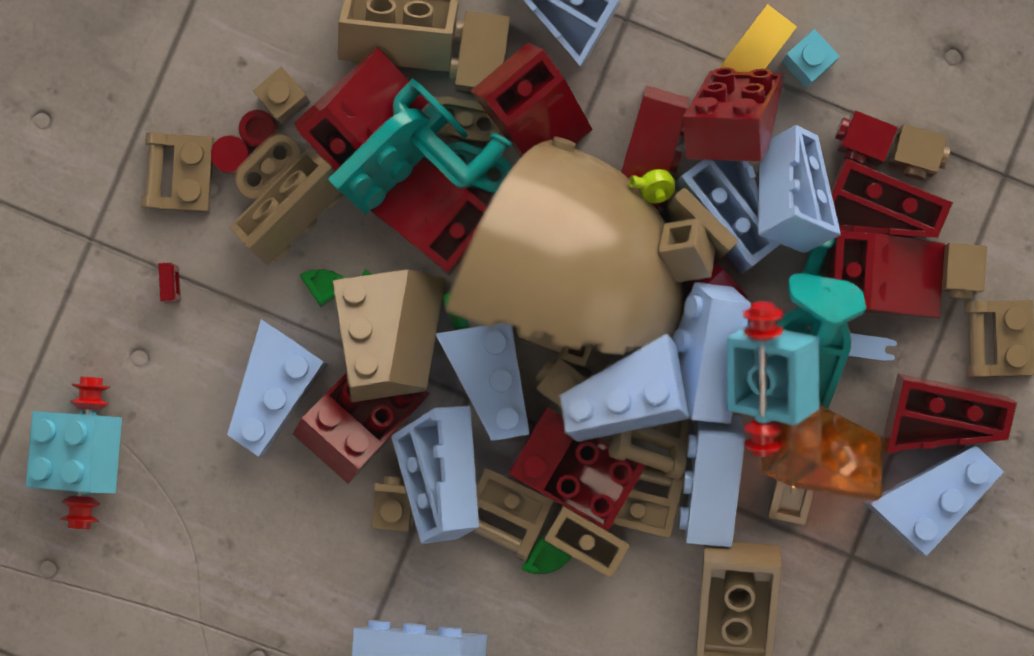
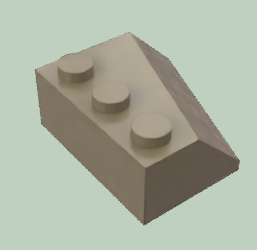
M407 269L333 280L335 305L351 402L427 391L446 278Z

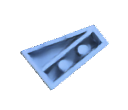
M524 0L581 67H584L621 4L619 0Z
M794 125L771 138L770 146L762 162H760L758 235L799 252L806 253L840 236L841 233L818 135Z
M703 159L675 182V190L678 193L682 188H686L738 239V242L725 255L742 275L777 248L780 243L758 235L759 190L754 179L756 175L753 167L749 166L748 161Z
M694 282L690 296L685 301L684 313L678 330L675 331L672 338L677 345L688 414L692 420L731 424L733 412L727 410V337L747 326L748 319L743 317V312L749 309L751 305L734 287Z
M261 319L227 435L258 457H264L321 375L327 363Z
M497 323L493 327L485 325L437 333L436 336L491 440L495 441L529 435L511 324Z
M668 334L560 395L566 433L577 442L689 419L677 345Z
M470 406L434 408L391 436L421 544L456 540L479 527Z
M732 415L731 424L695 420L693 435L689 434L687 457L691 458L690 471H685L683 480V493L688 494L687 507H681L679 514V529L685 530L686 543L732 547L745 442L741 417L738 415Z
M368 620V626L354 628L352 656H486L487 634L463 633L462 628L439 627V631L426 630V625L412 623L403 624V628H390V621Z

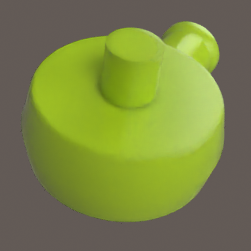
M653 170L646 173L642 178L631 176L629 179L630 188L639 189L642 197L649 203L664 202L675 192V181L671 174L665 170Z

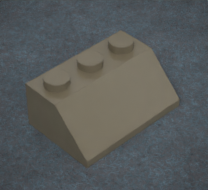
M344 0L338 22V60L359 64L378 46L397 68L410 67L425 69L431 72H450L459 0Z
M308 148L230 226V229L267 266L272 261H279L290 250L289 244L299 234L304 235L315 226L317 222L316 217L326 207L330 209L342 199L343 194L328 180L335 173V170L313 150Z

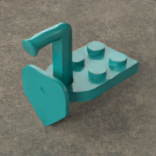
M412 78L394 98V116L385 122L328 180L366 215L371 209L383 202L386 194L398 182L405 180L410 175L413 167L424 155L455 186L464 189L473 185L500 158L505 149L511 147V143L493 133L490 135L491 141L484 150L466 165L436 133L446 123L464 139L469 136L468 133L422 85ZM419 95L430 104L424 112L420 109L408 108Z
M835 239L810 250L803 272L790 276L787 283L789 298L799 308L787 313L777 324L786 331L819 337V410L824 411L829 409L851 350L852 339L847 322L862 315L866 309L863 292L856 285L843 280L821 277L820 275L827 252L834 245Z

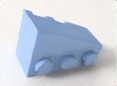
M965 446L925 468V470L903 480L894 485V487L863 503L914 551L920 555L927 556L1004 471L977 446Z

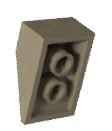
M733 542L732 547L704 545L696 656H773L782 570L781 545Z

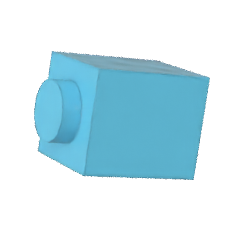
M813 29L785 55L782 63L807 89L831 68L840 56Z

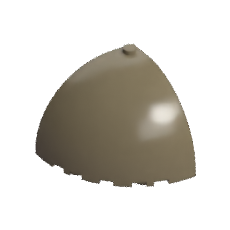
M554 137L553 141L548 140L532 147L510 171L489 205L465 255L445 310L493 327L494 322L515 325L518 335L529 338H545L546 334L552 335L551 342L553 344L581 349L582 345L590 346L592 343L598 344L597 349L605 353L624 354L625 351L636 352L665 334H668L672 339L675 331L678 330L684 313V281L676 283L672 273L659 254L665 222L652 203L647 202L642 197L639 189L630 188L629 179L606 162L574 149L576 145L574 142Z

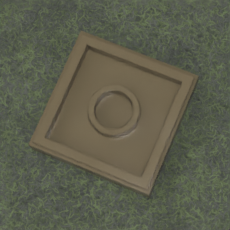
M682 188L660 214L667 223L700 218L716 248L714 260L717 263L738 242V239L686 188Z

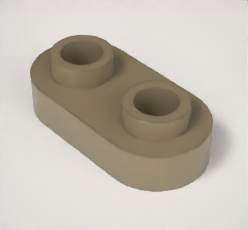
M450 96L437 99L447 111L455 114V120L469 136L464 139L448 123L437 133L478 143H489L491 141L490 135L493 133L500 136L501 131L479 102ZM481 119H488L492 123L488 131H481L477 127Z
M276 133L266 138L237 168L234 177L237 189L248 198L258 199L300 157V148L297 142L283 133ZM278 145H283L286 149L284 157L275 158L273 155L274 148ZM251 172H257L260 176L259 182L255 185L247 183V176Z

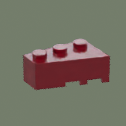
M646 85L621 173L628 179L631 176L642 178L646 173L658 169L677 172L682 151L677 150L676 146L679 136H684L683 116L688 109L689 97ZM668 200L652 204L658 210V207L665 208Z
M842 159L830 187L840 231L938 238L953 204L951 201L849 159Z
M898 373L881 447L886 453H894L900 450L931 449L937 446L1009 440L1017 402L1009 396Z

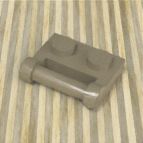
M147 132L145 145H149L146 196H142L141 208L210 213L213 171L211 149L215 139L212 136ZM164 147L174 148L171 198L160 197Z
M1033 300L964 302L965 313L969 314L970 365L967 366V377L1033 376ZM984 313H992L994 365H986Z
M689 419L614 434V438L609 446V455L621 461L627 458L662 470L665 476L677 480L683 475L686 466ZM631 437L669 449V457L631 444Z
M646 466L639 480L669 487L668 497L664 498L632 490L613 524L670 538L682 492L684 473L676 480L665 476L662 470Z
M485 468L476 487L478 510L479 508L487 510L527 529V532L522 540L478 519L479 527L471 532L516 553V558L526 561L554 500Z

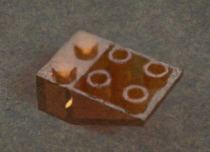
M820 404L818 411L797 425L777 421L782 424L783 431L775 435V438L783 442V447L775 451V454L772 456L762 457V473L793 488L876 501L882 497L883 437Z

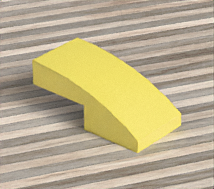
M767 4L720 68H732L735 72H751L755 69H766L796 30L797 26Z

